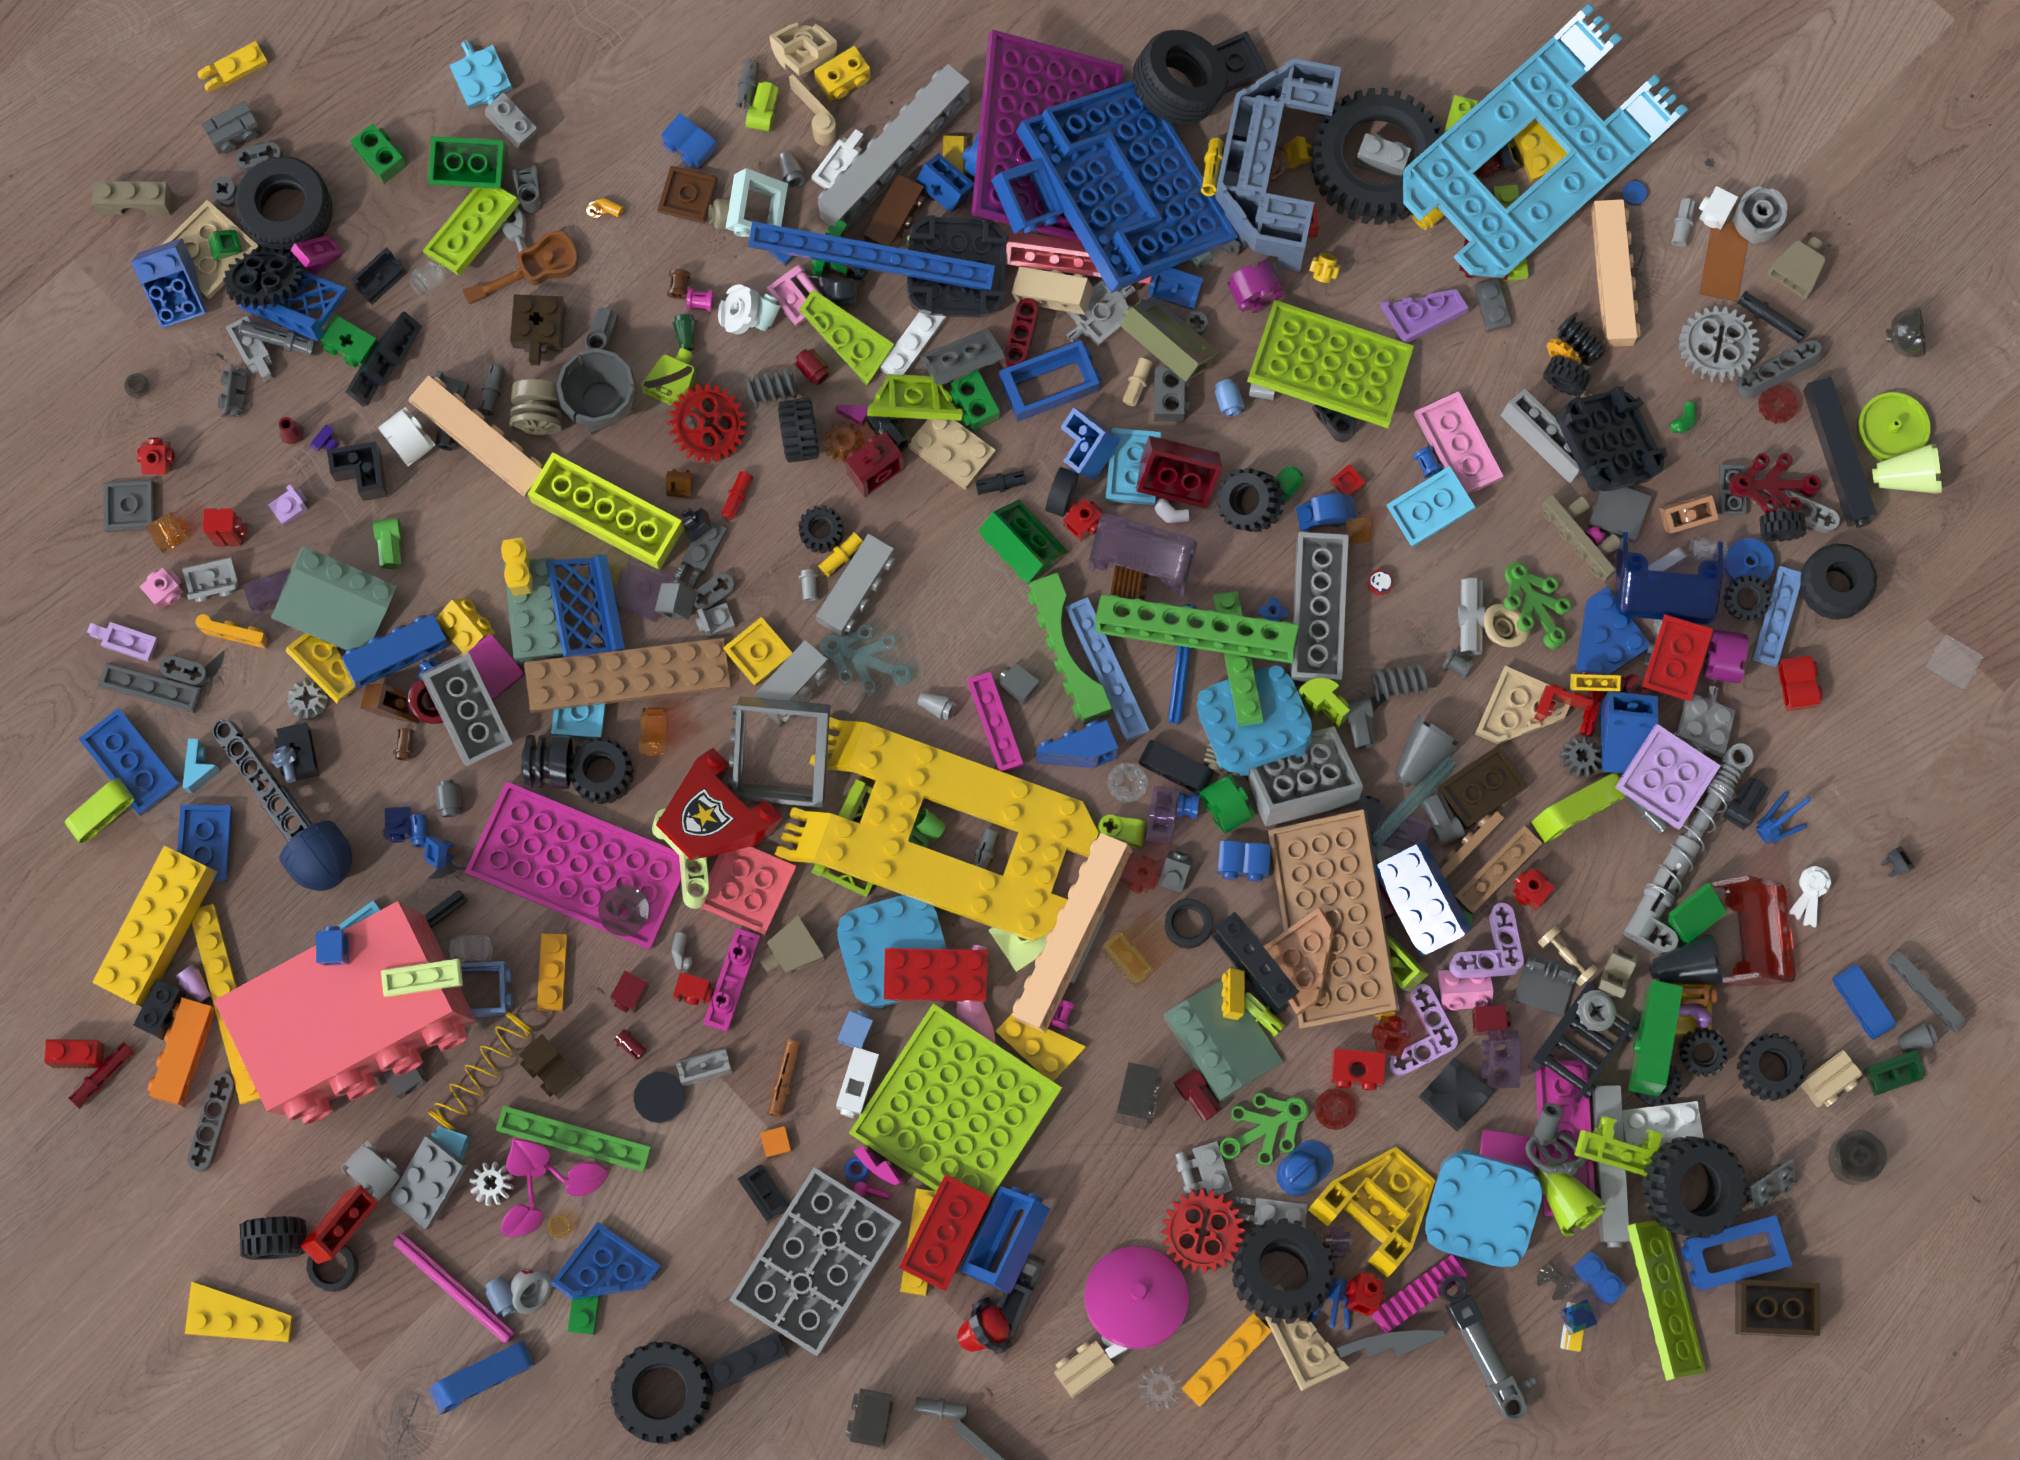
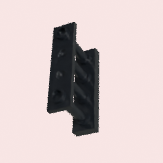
M1232 913L1215 926L1217 933L1212 936V939L1236 969L1244 971V979L1264 1004L1270 1007L1269 1010L1277 1016L1290 1006L1288 1001L1296 996L1299 990L1237 913Z
M1589 982L1527 1066L1535 1073L1540 1066L1543 1068L1548 1067L1579 1089L1580 1092L1574 1099L1577 1103H1579L1583 1096L1587 1099L1597 1087L1593 1082L1625 1038L1630 1041L1638 1030L1634 1026L1639 1019L1636 1015L1629 1024L1615 1015L1612 1026L1622 1032L1615 1044L1599 1032L1587 1030V1027L1580 1023L1581 1019L1576 1012L1579 1006L1577 1002L1582 998L1583 994L1596 990V987ZM1602 1006L1592 1007V1012L1597 1014ZM1568 1027L1572 1030L1574 1028L1608 1051L1601 1063L1567 1039L1568 1036L1564 1033ZM1557 1047L1560 1049L1561 1047L1592 1069L1594 1073L1589 1080L1585 1082L1554 1060V1056L1550 1054L1553 1048Z

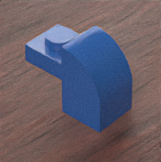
M1326 494L1310 498L1311 502L1296 507L1300 531L1304 532L1323 525L1338 527L1357 520L1353 496L1345 494Z

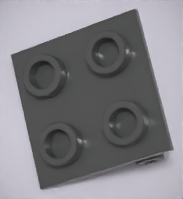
M1528 953L1514 1001L1563 1017L1572 985L1577 977V968Z
M1793 1158L1783 1165H1777L1769 1173H1765L1764 1178L1759 1177V1181L1755 1180L1747 1186L1743 1193L1748 1200L1752 1199L1755 1211L1760 1207L1770 1205L1776 1196L1782 1192H1789L1795 1186L1797 1179L1795 1160Z

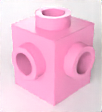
M163 567L159 571H153L147 577V581L140 586L142 591L160 611L168 605L175 604L184 592L179 587L182 581L173 571L168 574Z

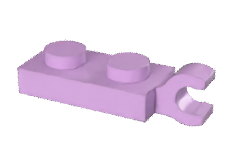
M112 622L109 623L108 628L90 623L87 631L91 637L102 640V647L149 663L158 643L157 637Z

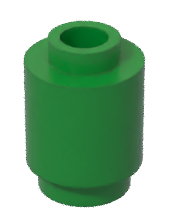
M1285 466L1275 478L1281 484L1278 488L1284 491L1281 499L1289 500L1304 483L1303 473L1295 466Z

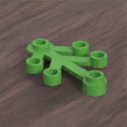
M1520 562L1510 563L1505 570V579L1510 584L1508 596L1504 600L1505 607L1510 611H1514L1521 605V598L1518 596L1519 589H1521L1525 596L1517 627L1523 632L1529 631L1534 626V620L1531 617L1532 610H1534L1546 630L1543 636L1545 645L1550 649H1558L1565 642L1566 634L1563 629L1554 625L1543 606L1555 610L1560 615H1565L1571 609L1570 601L1566 598L1555 600L1534 591L1531 587L1533 585L1542 588L1547 594H1552L1558 588V582L1555 578L1548 577L1543 579L1530 574L1526 566Z
M1257 1093L1252 1100L1253 1106L1256 1109L1268 1107L1281 1111V1113L1274 1117L1247 1111L1242 1106H1235L1230 1113L1233 1121H1247L1259 1124V1126L1237 1139H1224L1219 1148L1221 1155L1226 1159H1234L1239 1155L1241 1148L1265 1135L1262 1151L1258 1154L1257 1161L1261 1166H1269L1273 1161L1272 1150L1278 1126L1287 1122L1285 1138L1280 1141L1279 1149L1283 1153H1291L1295 1148L1294 1137L1297 1125L1305 1120L1309 1112L1308 1105L1302 1098L1292 1097L1284 1102L1269 1098L1263 1093ZM1263 1097L1265 1104L1262 1106L1257 1105L1256 1098ZM1292 1106L1300 1108L1298 1115H1294L1291 1112ZM1241 1110L1243 1117L1240 1119L1235 1118L1234 1111ZM1289 1141L1292 1144V1148L1285 1150L1282 1143ZM1226 1145L1234 1147L1235 1150L1232 1154H1228L1225 1151ZM1267 1154L1270 1157V1161L1263 1163L1260 1156Z

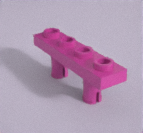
M736 928L703 1025L728 1033L761 939L760 935Z

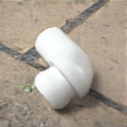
M1164 498L1156 501L1155 511L1166 523L1189 521L1188 509L1175 510L1168 503V500Z

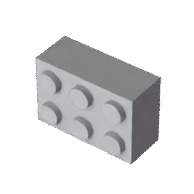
M804 640L754 694V697L808 702L813 695V689L817 685L822 686L830 676L828 674L830 672L828 660ZM764 712L779 726L783 722L788 723L794 717V715Z

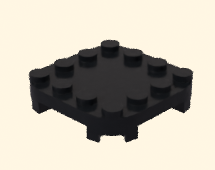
M930 215L918 221L911 230L908 250L995 265L991 291L907 276V296L911 307L922 314L932 316L982 318L995 314L1002 305L1006 292L1007 237L1001 227L993 222V220L986 218L965 219Z
M1615 387L1609 392L1583 398L1579 395L1562 407L1561 411L1556 415V421L1560 426L1570 451L1583 477L1587 481L1589 489L1594 492L1598 490L1614 491L1645 483L1664 470V458L1668 456L1666 448L1658 449L1639 410L1644 404L1641 398L1638 396L1635 399L1629 393L1623 391L1624 387Z

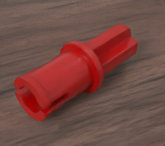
M739 471L732 489H729L727 492L729 496L721 511V515L724 518L730 520L735 518L742 501L746 500L745 494L754 478L752 475Z

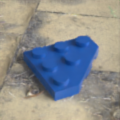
M1605 587L1587 599L1585 603L1575 670L1578 674H1580V671H1590L1611 675L1648 650L1649 642L1610 589Z
M597 1222L551 1281V1285L572 1300L642 1290L648 1286L658 1273L661 1265Z

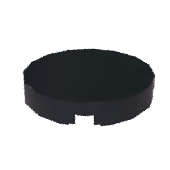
M654 1072L646 1075L638 1082L634 1090L633 1101L636 1110L644 1119L651 1123L663 1124L672 1121L684 1107L685 1093L683 1086L676 1077L665 1072Z

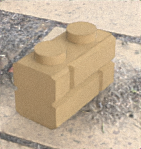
M1842 1050L1804 1078L1801 1088L1816 1107H1820L1823 1104L1829 1107L1839 1099L1837 1093L1843 1089L1849 1092L1859 1084L1857 1078L1862 1073L1847 1053Z
M1088 1340L1076 1349L1079 1353L1071 1360L1066 1356L1055 1365L1057 1370L1054 1374L1072 1399L1115 1367L1097 1341L1091 1344Z

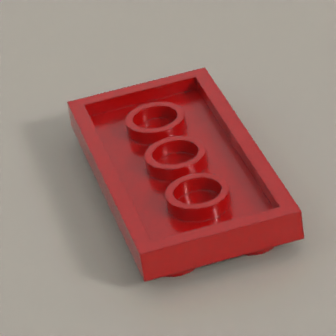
M885 948L884 1000L986 1002L987 950Z
M945 1174L899 1269L946 1292L992 1197Z

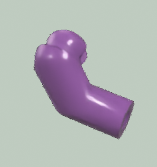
M1680 1004L1678 1017H1694L1699 1028H1708L1711 1025V1013L1700 1004Z

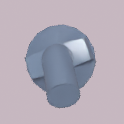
M282 746L273 752L271 762L276 768L283 766L286 782L292 783L296 781L292 762L295 761L297 756L292 747L286 748V746Z

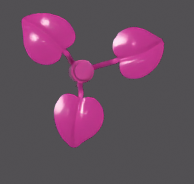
M513 1138L506 1166L512 1175H526L529 1205L527 1207L526 1205L518 1204L507 1212L501 1225L502 1235L504 1237L528 1235L537 1230L541 1225L543 1214L539 1209L534 1208L532 1177H541L545 1174L546 1169H549L560 1181L567 1183L565 1189L567 1194L585 1196L594 1192L603 1184L609 1169L595 1162H581L570 1169L568 1178H566L551 1165L549 1161L550 1155L546 1147L533 1141Z

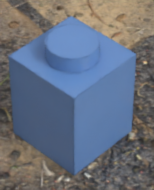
M856 1010L855 1013L849 1011L838 1036V1043L852 1049L854 1047L864 1049L874 1025L870 1015L860 1010Z

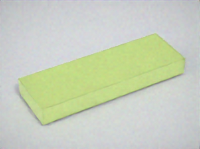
M460 959L381 970L384 997L463 986Z

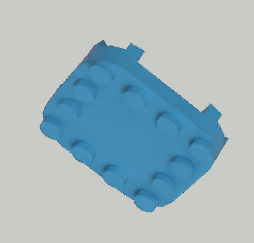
M1276 665L1254 671L1263 716L1262 724L1238 727L1229 679L1199 692L1197 702L1199 723L1203 726L1221 770L1226 769L1229 772L1239 773V777L1249 775L1250 769L1294 754L1296 758H1299L1305 754V750L1311 744L1313 739L1311 720L1293 680L1280 666Z
M905 895L855 908L847 912L839 920L837 929L838 942L852 991L856 999L863 1005L874 1009H882L884 1006L902 1002L886 1001L883 999L885 948L947 949L933 905Z
M1462 1149L1452 1153L1446 1159L1444 1158L1440 1165V1171L1426 1215L1425 1231L1428 1242L1443 1252L1492 1266L1513 1267L1517 1265L1528 1248L1542 1199V1186L1538 1176L1532 1171V1168L1524 1164L1520 1166L1473 1153L1472 1149Z

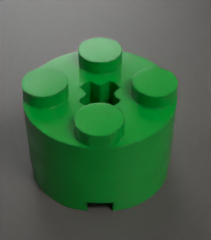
M1230 773L1199 793L1208 812H1211L1214 817L1213 821L1223 834L1233 831L1256 817L1251 806L1245 803L1248 800L1245 791L1241 786L1236 788L1237 784Z

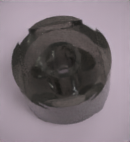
M1854 1130L1832 1143L1828 1154V1162L1837 1180L1849 1185H1861L1873 1180L1882 1172L1887 1162V1153L1884 1144L1872 1133L1865 1130ZM1853 1155L1861 1156L1862 1160L1858 1162L1853 1158Z

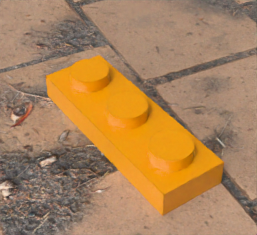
M541 934L537 998L538 1011H564L567 934Z

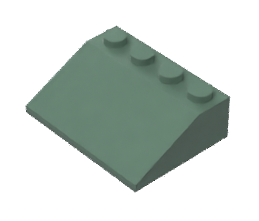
M303 546L297 554L271 619L347 651L354 647L361 648L374 638L397 586Z
M1222 980L1164 1013V1020L1205 1080L1219 1104L1283 1063V1060L1258 1022L1254 1021V1016L1245 1008L1244 1015L1238 1020L1223 1017L1221 1009L1223 1003L1221 995L1223 989Z

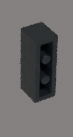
M774 1332L705 1366L715 1390L720 1392L789 1358L778 1333Z

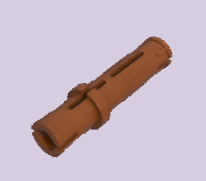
M792 1039L785 1040L786 1043L775 1085L771 1086L773 1093L767 1111L768 1115L780 1118L783 1117L787 1096L791 1094L789 1088L800 1046L802 1045L801 1042Z

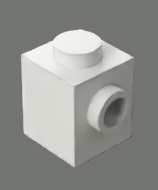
M1716 186L1711 197L1705 196L1699 209L1703 212L1699 219L1708 227L1721 230L1738 197Z

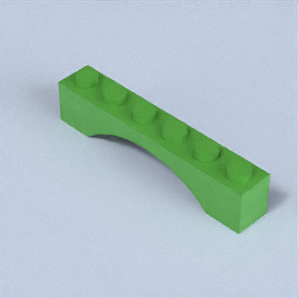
M1058 573L1030 582V591L1027 592L1031 606L1036 605L1039 612L1036 614L1037 622L1040 628L1045 627L1048 635L1044 637L1049 651L1054 650L1057 659L1053 661L1058 674L1063 673L1066 680L1062 682L1066 695H1072L1075 704L1071 706L1076 719L1081 718L1082 723L1086 724L1110 715L1112 708L1103 685L1092 680L1082 672L1066 649L1061 628L1066 593Z

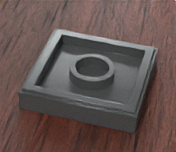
M153 480L103 483L105 532L155 529V482Z
M1627 487L1614 491H1600L1588 527H1600L1599 531L1610 535L1615 534L1619 538L1635 543L1652 496Z

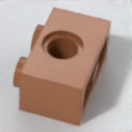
M1703 494L1659 508L1664 530L1668 533H1675L1719 519L1713 496L1709 494Z

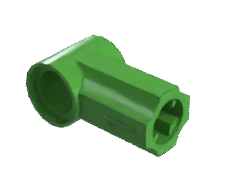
M399 518L373 521L374 537L376 543H378L380 567L395 569L402 566L400 549L402 531Z

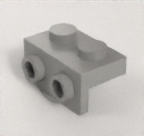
M232 556L182 568L188 589V600L195 599L196 602L210 599V595L217 593L220 596L231 595L235 593L234 589H237L240 585Z

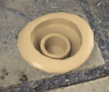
M1503 604L1492 605L1484 615V627L1488 638L1500 646L1515 647L1521 645L1527 640L1530 630L1527 632L1519 630L1517 621L1521 616V612L1517 609L1510 611Z

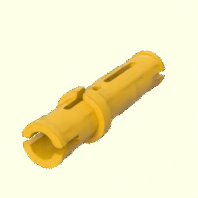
M1212 138L1210 140L1208 152L1204 157L1206 165L1201 192L1205 196H1213L1217 190L1224 142L1220 138Z

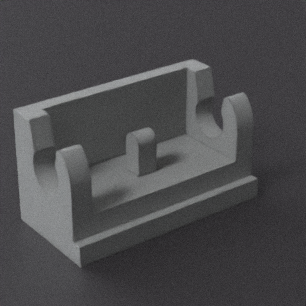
M726 1048L676 1062L680 1082L683 1087L733 1073Z

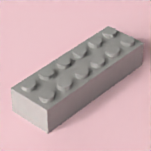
M1298 532L1296 540L1293 624L1299 625V639L1294 662L1291 663L1290 678L1294 684L1304 685L1309 680L1315 678H1327L1336 682L1339 687L1341 685L1348 535Z

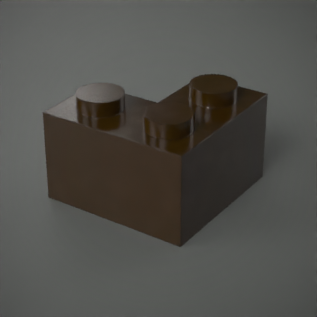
M543 1034L519 1054L523 1059L520 1065L532 1078L538 1076L544 1082L540 1087L549 1097L554 1094L560 1099L582 1079Z

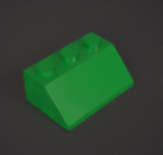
M431 136L428 185L501 189L507 170V144L504 140Z
M1016 500L993 511L978 530L985 542L995 549L1001 559L1008 563L1017 573L1018 577L1025 581L1026 584L1041 578L1068 554L1066 548L1020 500Z

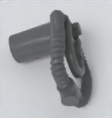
M1546 1103L1542 1107L1533 1136L1525 1146L1526 1154L1531 1163L1539 1168V1170L1554 1174L1568 1173L1572 1176L1577 1172L1578 1168L1586 1163V1159L1577 1156L1578 1159L1576 1161L1566 1162L1568 1160V1153L1557 1139L1566 1142L1574 1153L1577 1143L1568 1135L1556 1132L1563 1111L1555 1103ZM1552 1144L1556 1148L1555 1151H1559L1563 1157L1561 1159L1552 1158L1544 1146ZM1533 1146L1538 1148L1544 1159L1552 1164V1166L1537 1159L1533 1152Z

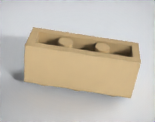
M1019 267L1011 293L1017 303L1021 299L1031 298L1037 303L1038 307L1085 315L1094 288L1088 278L1081 274L1071 276L1058 270H1051L1049 272L1036 267Z

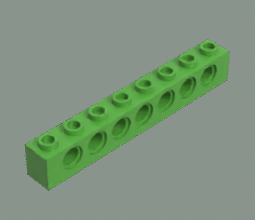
M1101 595L1095 617L1096 633L1287 663L1294 662L1299 639V625L1287 621H1269L1261 617L1250 618L1240 614L1230 615L1219 613L1215 610L1204 611L1189 606L1178 607L1163 602L1152 603L1142 599H1126L1117 595ZM1249 633V634H1251V635H1249V636H1244L1243 634ZM1269 637H1274V638H1276V639L1270 640V639H1267V638H1269Z

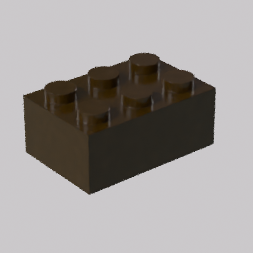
M1744 1279L1736 1281L1735 1334L1802 1338L1820 1336V1283Z

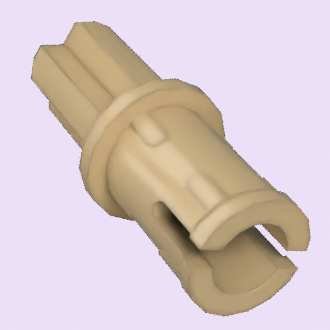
M1139 358L1133 375L1128 379L1130 383L1123 397V402L1126 405L1136 406L1143 388L1147 386L1146 380L1153 367V363L1150 360Z

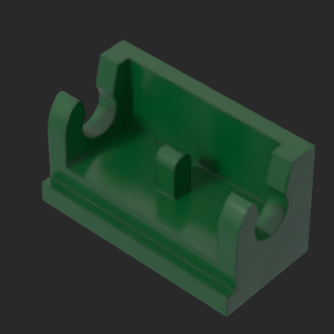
M1917 1050L1864 1069L1874 1096L1923 1079V1075H1925V1070Z

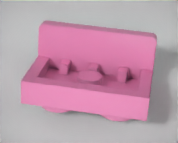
M1450 970L1438 971L1441 1007L1443 1010L1492 1006L1493 986L1491 976L1457 978Z

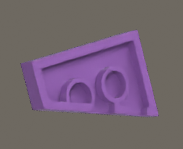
M1457 289L1427 294L1426 297L1412 299L1409 297L1403 298L1400 302L1389 303L1387 301L1380 303V308L1404 343H1409L1469 311V307Z

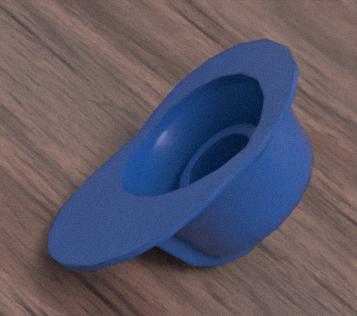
M1307 1141L1297 1146L1278 1166L1276 1176L1281 1189L1294 1196L1305 1195L1310 1192L1331 1171L1333 1164L1331 1152L1324 1144L1317 1141Z

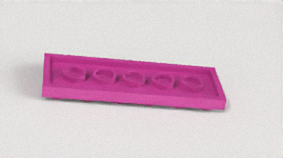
M1557 1061L1585 1082L1588 1081L1587 1066L1581 1061ZM1540 1066L1535 1073L1537 1120L1544 1104H1557L1561 1107L1563 1114L1556 1132L1563 1133V1135L1566 1134V1136L1568 1135L1578 1143L1581 1130L1591 1132L1589 1098L1587 1099L1583 1096L1579 1103L1575 1102L1574 1099L1580 1090L1548 1067L1543 1068ZM1557 1139L1568 1153V1160L1566 1162L1576 1161L1578 1158L1574 1155L1575 1153L1566 1142ZM1552 1144L1544 1146L1552 1158L1561 1159L1563 1157L1559 1151H1555L1556 1148ZM1539 1151L1541 1162L1548 1164ZM1586 1159V1163L1578 1168L1573 1176L1595 1194L1593 1161ZM1542 1190L1543 1217H1554Z

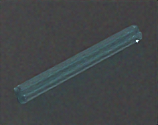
M1448 756L1371 834V841L1374 847H1380L1456 766L1454 760Z

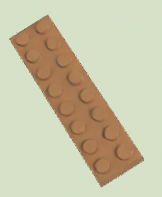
M724 638L605 652L588 656L524 662L530 713L729 689L730 679L726 652L723 649L725 647Z

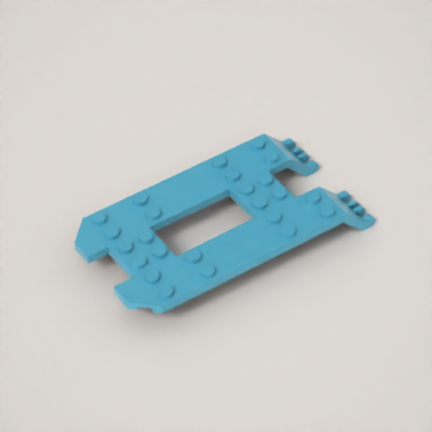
M1591 3L1587 4L1550 41L1403 170V203L1417 219L1421 221L1437 206L1469 241L1454 256L1455 260L1469 275L1504 278L1688 110L1685 104H1681L1671 115L1665 108L1677 99L1674 93L1662 104L1659 102L1671 90L1668 86L1662 88L1657 96H1654L1649 91L1650 88L1660 82L1657 74H1654L1605 121L1580 97L1571 86L1622 40L1618 33H1615L1606 44L1600 38L1602 34H1605L1611 28L1608 22L1596 33L1593 31L1604 20L1602 15H1599L1590 26L1583 20L1594 11ZM1536 119L1568 154L1505 209L1473 173Z

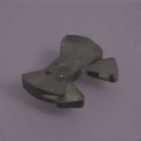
M1548 1261L1537 1275V1285L1541 1286L1552 1281L1557 1285L1552 1299L1562 1300L1564 1295L1574 1286L1575 1278L1565 1276L1559 1270H1556L1552 1261Z

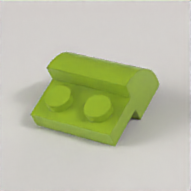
M1315 678L1302 685L1299 689V696L1305 709L1313 717L1321 711L1337 728H1340L1346 722L1350 711L1347 708L1349 705L1340 695L1336 697L1339 688L1336 682L1327 678Z

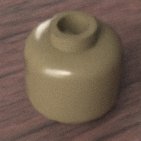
M718 198L713 204L709 205V224H713L716 230H728L726 229L730 199Z

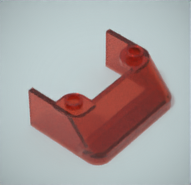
M1750 875L1712 882L1714 888L1726 891L1724 894L1726 905L1732 911L1738 912L1743 960L1736 962L1733 968V976L1723 978V983L1738 986H1756L1793 982L1796 978L1787 892L1781 882Z

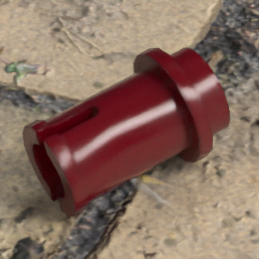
M624 1029L614 1039L617 1043L616 1046H621L637 1061L647 1049L631 1036V1031L627 1032Z

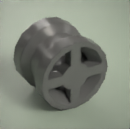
M227 177L215 179L210 189L216 202L225 207L233 205L236 200L237 189L232 180Z

